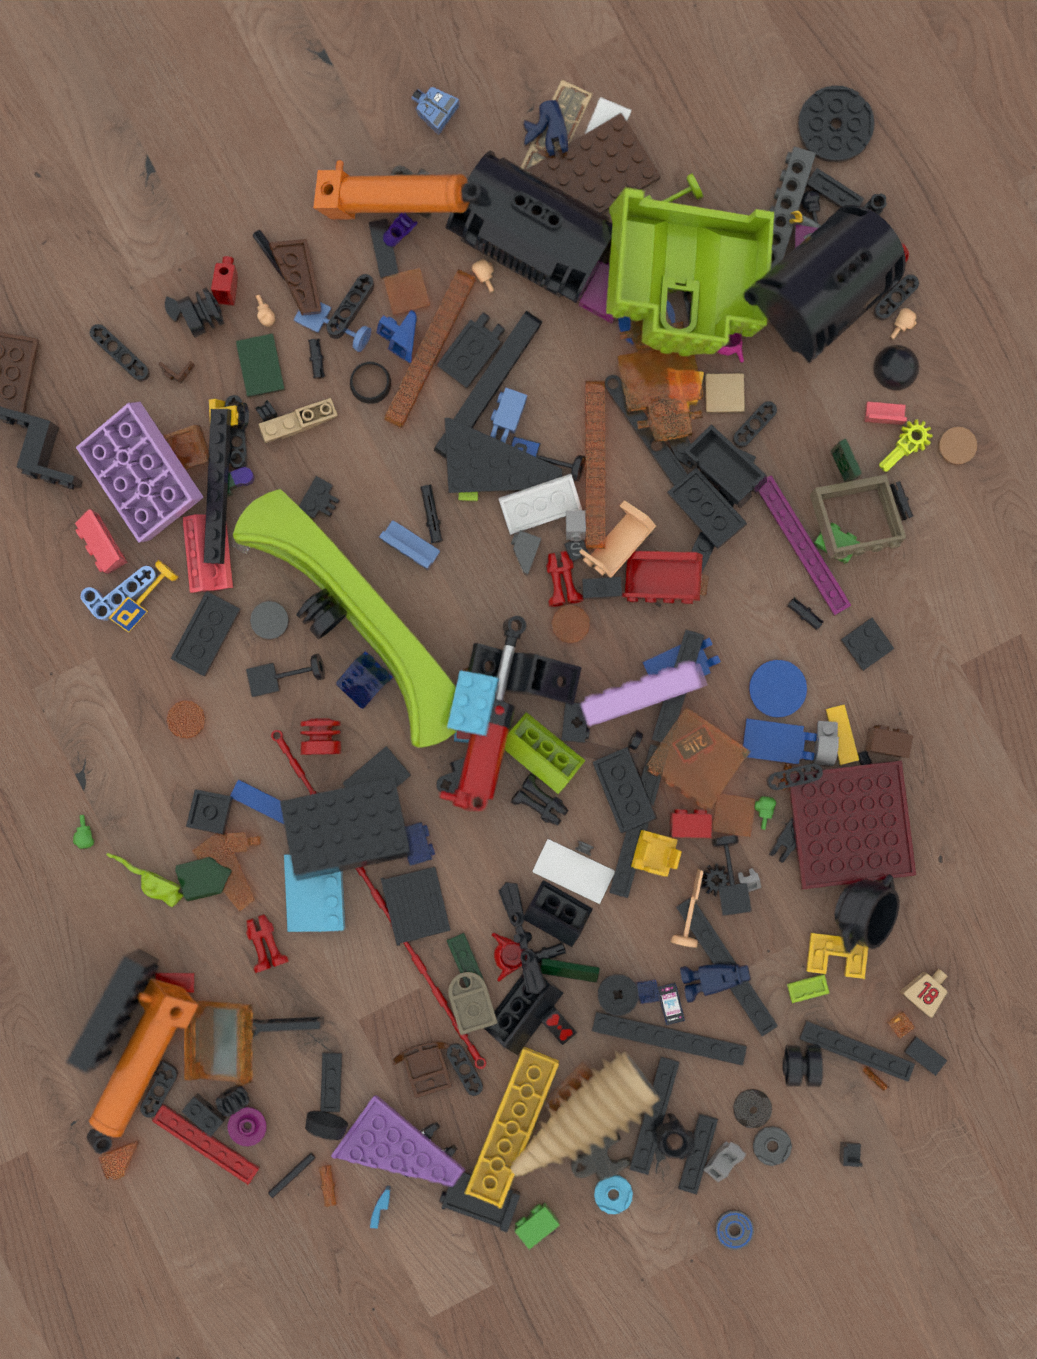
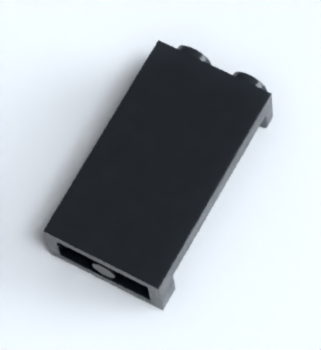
M463 1172L455 1185L448 1186L446 1192L442 1191L439 1200L442 1203L441 1209L445 1210L447 1208L500 1227V1230L506 1233L520 1198L519 1191L509 1188L502 1207L498 1208L496 1205L472 1195L465 1194V1189L471 1177V1174Z

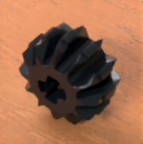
M715 863L714 870L710 865H707L708 873L702 870L706 877H702L701 881H706V883L702 884L701 888L705 889L708 887L706 893L709 895L713 890V896L717 897L718 887L728 886L726 882L730 883L729 878H726L729 876L728 871L723 873L726 867L723 865L718 871L719 866ZM714 875L721 879L720 883L717 882V885L711 881L712 877L715 878Z
M235 1085L221 1093L216 1098L215 1103L223 1116H230L245 1108L250 1098L243 1086Z

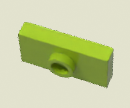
M825 974L787 984L791 1003L829 994Z

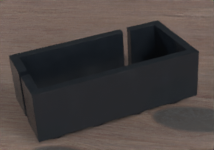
M712 424L684 450L685 458L698 469L700 468V472L739 508L752 497V492L756 493L767 483V475Z

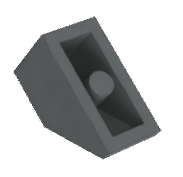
M520 530L518 535L514 534L511 545H514L513 551L524 575L528 576L541 538Z

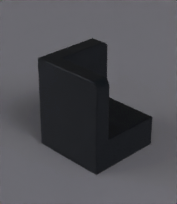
M840 1142L839 1162L843 1166L862 1167V1162L860 1161L861 1144Z

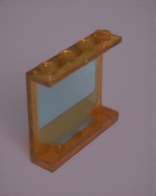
M195 1000L198 1007L184 1032V1080L208 1079L237 1082L238 1086L252 1083V1004Z

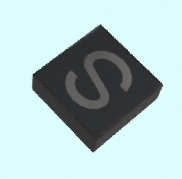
M584 540L570 541L564 544L572 561L583 558L580 553L581 549L588 553Z

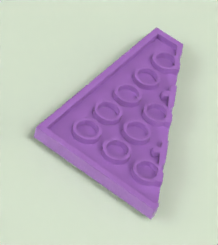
M377 1095L371 1099L331 1155L334 1159L338 1158L372 1168L389 1170V1172L427 1179L431 1182H439L448 1186L455 1185L465 1171L461 1165Z

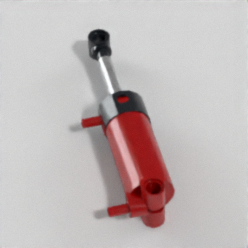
M521 616L507 618L503 623L506 640L497 674L499 681L487 735L471 733L458 790H455L454 794L441 791L439 795L440 799L452 801L453 806L460 807L465 811H482L485 809L487 801L493 800L506 741L515 711V706L504 702L503 699L517 639L521 638V634L526 629V622ZM512 621H514V622L517 623V625H518L517 631H514V630L512 629V627H511Z

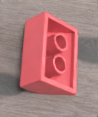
M89 509L75 523L77 526L76 533L80 539L84 538L87 545L85 548L91 556H95L97 560L95 565L99 571L109 574L128 562L100 515Z

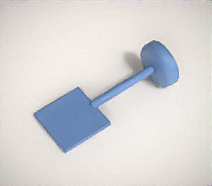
M320 302L322 310L320 314L302 316L300 311H298L294 321L319 333L324 323L328 324L329 319H327V316L332 308ZM362 326L357 333L349 329L346 330V334L354 337V350L361 352L365 348L371 336V328Z

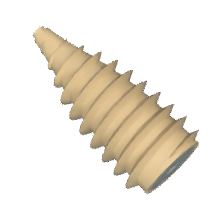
M615 1051L616 1058L611 1063L602 1058L604 1068L600 1072L591 1067L593 1077L589 1081L580 1077L582 1086L578 1090L569 1086L571 1096L567 1101L558 1097L561 1105L557 1112L548 1108L551 1115L547 1123L540 1121L541 1130L536 1136L532 1135L533 1140L512 1163L513 1165L510 1168L515 1176H522L541 1166L547 1167V1164L554 1161L562 1164V1158L566 1156L577 1160V1151L579 1150L591 1155V1144L595 1143L599 1147L604 1148V1137L608 1136L616 1141L617 1129L621 1128L629 1133V1121L633 1120L638 1124H642L641 1113L646 1112L651 1116L654 1115L652 1105L658 1102L660 1098L647 1077L628 1053L623 1052L620 1054Z

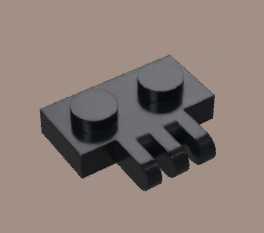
M316 476L299 507L314 519L319 511L331 517L332 513L326 510L327 507L335 510L336 506L330 502L332 500L338 504L340 500L329 494L333 485Z

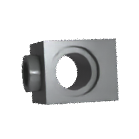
M566 511V540H585V511Z

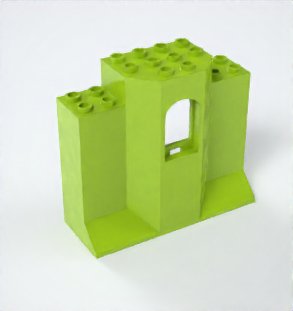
M625 188L609 207L613 227L606 314H612V317L615 318L631 317V320L635 321L643 319L642 342L655 350H661V353L670 354L675 352L679 353L680 356L714 354L728 343L729 334L740 333L744 337H752L767 325L766 316L757 305H749L745 301L743 293L771 270L774 212L756 209L750 215L645 199L644 191ZM668 289L692 292L690 324L687 328H674L666 321Z

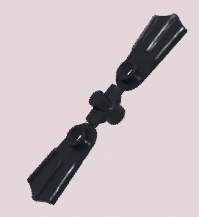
M505 882L504 886L498 891L509 920L516 927L514 941L519 943L521 950H523L520 959L526 991L539 994L546 987V983L535 953L527 945L532 940V935L528 931L525 932L522 928L524 913L518 884Z

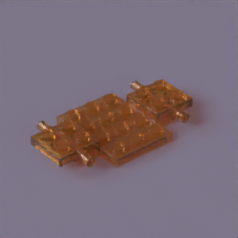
M666 308L667 323L674 328L683 329V321L672 323ZM629 317L630 330L619 332L620 340L631 338L635 353L617 356L628 412L647 409L648 420L637 421L638 429L649 427L653 433L654 442L692 436L691 422L694 419L703 418L702 410L690 412L687 402L700 400L704 397L695 354L690 356H680L679 353L675 352L664 354L661 353V350L651 348L642 342L643 319L635 321Z

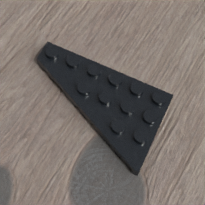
M444 418L448 493L524 490L562 477L561 468L451 418Z

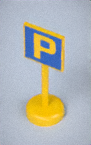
M161 560L155 563V567L161 574L135 602L130 597H127L109 617L110 620L128 633L148 612L140 606V603L164 577L171 581H176L179 577Z

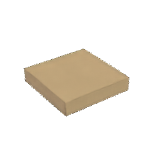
M744 374L705 375L706 413H744Z

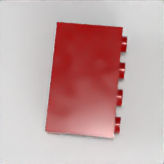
M634 551L627 559L625 593H622L621 597L627 598V602H638V599H645L647 603H656L657 600H663V603L674 604L675 600H681L682 604H693V601H700L703 555L697 552Z

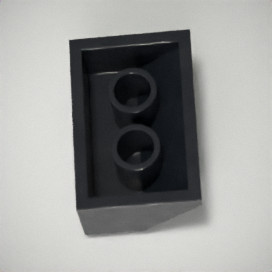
M543 880L524 913V920L572 947L581 935L593 908Z

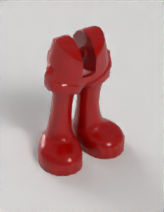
M567 551L560 552L562 567L557 566L558 562L555 553L548 554L546 570L548 574H551L554 588L553 596L548 600L549 607H558L566 603L560 574H563L567 603L576 604L584 601L583 595L577 592L574 587L571 570L574 569V564Z
M265 914L258 916L262 929L258 931L253 918L246 920L247 937L253 941L258 954V963L253 968L255 973L272 968L262 939H265L269 948L273 967L289 962L288 957L279 952L272 932H274L273 924L269 922Z

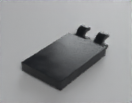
M484 312L476 322L470 319L437 364L441 370L465 388L470 386L500 346L501 342L498 338L505 331L504 327L499 323L492 332L484 327L490 319Z
M386 746L342 784L345 787L395 777L398 787L411 774Z
M324 1016L266 1020L253 1019L248 1023V1026H255L256 1030H252L249 1036L255 1037L261 1031L321 1029L324 1025Z

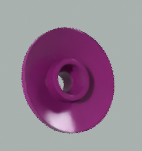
M245 1107L240 1112L231 1115L228 1121L230 1138L241 1146L248 1147L259 1143L266 1133V1120L262 1113L255 1108ZM246 1122L251 1123L250 1129L245 1127Z

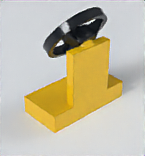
M218 399L209 400L210 417L211 409H230L231 426L237 425L242 430L247 428L249 409L246 403L240 402L238 407L235 405L225 407L226 401Z

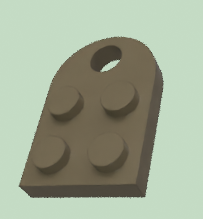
M464 972L457 975L449 985L448 994L460 1035L498 1024L484 980L472 972ZM462 977L470 979L471 984L468 988L460 986L459 981Z

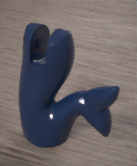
M556 100L545 101L539 106V121L537 124L524 120V128L527 131L524 144L527 145L533 142L547 129L545 138L547 153L550 156L556 155L554 142L559 141L562 153L568 152L567 129L559 102Z

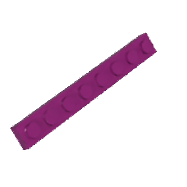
M772 475L767 477V483L758 490V493L835 616L850 607L851 604Z

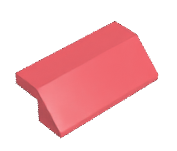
M194 514L182 517L190 593L233 588L227 523L224 564L204 563L206 515Z

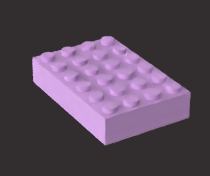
M141 402L126 404L76 447L139 543L154 538L204 498Z
M688 661L679 664V669L668 668L660 671V676L658 674L648 675L640 678L641 682L631 681L623 684L620 688H612L603 691V694L586 697V702L581 703L588 726L611 720L707 686L700 663L695 664L694 661Z

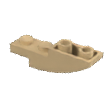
M331 398L296 409L295 412L259 423L258 427L264 443H268L306 431L338 415Z

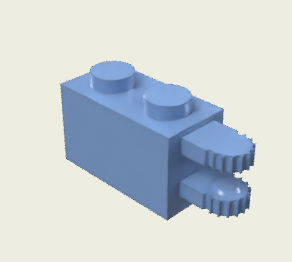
M505 388L504 392H500L497 400L500 405L498 410L494 409L491 416L493 421L491 437L496 438L498 428L504 430L500 440L506 443L509 432L515 434L527 401L526 394L509 388Z

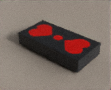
M555 1006L539 1018L562 1045L577 1034L576 1030Z

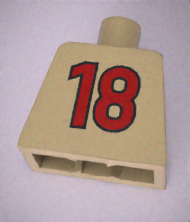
M940 969L932 977L922 972L901 989L900 992L927 1016L932 1018L947 994V990L941 986L947 975Z

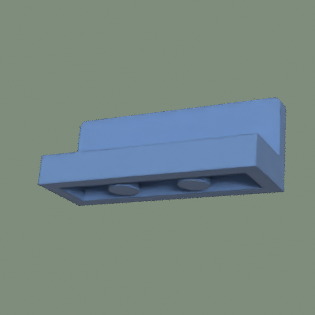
M391 521L386 531H383L379 536L382 541L429 570L440 553L437 548L395 521Z

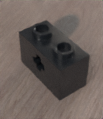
M565 703L561 741L585 743V739H589L590 728L586 727L587 720L581 703H574V705ZM575 717L582 721V726L579 725V728H575V725L571 723L572 720H575Z
M199 1093L181 1111L210 1137L226 1120V1117Z

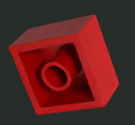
M674 809V813H670L669 836L711 838L712 814H707V810H694V813H688L686 809Z

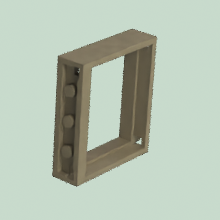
M886 474L818 487L810 494L829 559L836 558L839 560L851 554L859 556L866 551L878 552L886 547L894 549L900 547V544L906 539ZM877 490L892 537L837 548L823 500Z

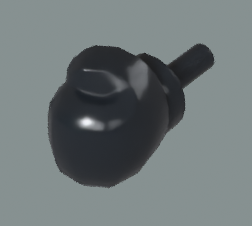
M807 191L803 194L801 200L802 207L807 211V214H812L813 221L818 223L816 212L820 211V194L815 191Z

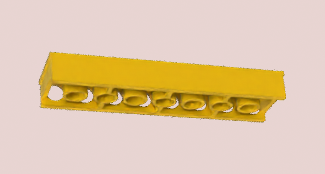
M525 1046L523 1047L465 1189V1194L496 1205L498 1208L502 1207L515 1175L510 1167L515 1159L525 1150L524 1148H526L558 1068L559 1060Z

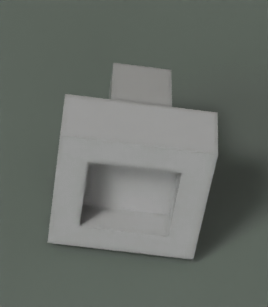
M753 868L749 869L750 876L744 877L742 872L738 873L740 884L747 883L748 892L761 888L760 878Z

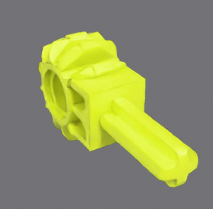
M917 419L914 420L913 424L908 421L906 423L907 427L903 426L901 428L904 433L899 435L901 439L895 443L897 447L879 463V467L884 472H888L904 455L907 457L912 452L916 453L918 447L923 451L925 450V445H930L931 442L928 439L932 438L933 435L927 433L931 428L927 427L925 429L924 421L920 425ZM912 432L919 433L920 440H914L911 436Z

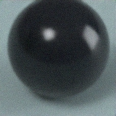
M891 345L884 348L876 356L873 365L874 375L883 387L890 390H903L912 385L919 373V361L915 353L908 347Z

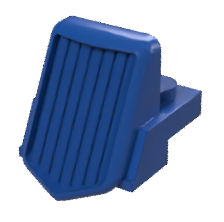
M411 310L400 326L397 325L393 318H387L383 315L378 323L376 333L390 342L388 350L411 363L417 322L416 313Z

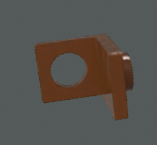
M161 361L158 363L164 370L163 374L171 381L176 379L179 383H182L195 367L189 361L177 375Z

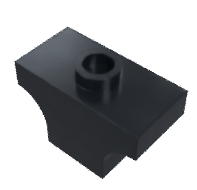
M621 577L582 579L583 599H611L622 596Z

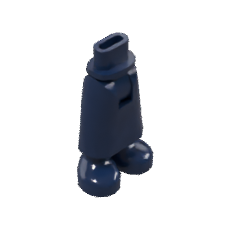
M731 964L703 965L698 967L699 971H693L687 966L680 968L682 982L686 984L685 996L688 1003L694 1002L697 994L703 992L704 996L728 990L739 984L741 985L743 981L751 980L748 965L739 966V964H736V967ZM699 979L701 983L687 984Z

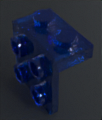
M365 651L354 660L338 679L336 685L363 709L393 677L375 661L373 656Z

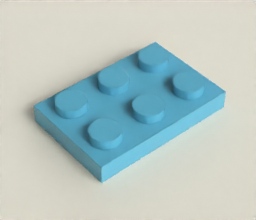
M460 671L447 728L486 736L499 679Z

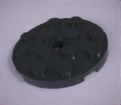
M827 86L817 90L805 101L798 117V133L803 145L808 151L816 153L815 157L827 162H844L858 156L868 145L874 131V115L868 101L866 102L857 91L845 86ZM832 120H838L841 123V127L835 129L830 123Z

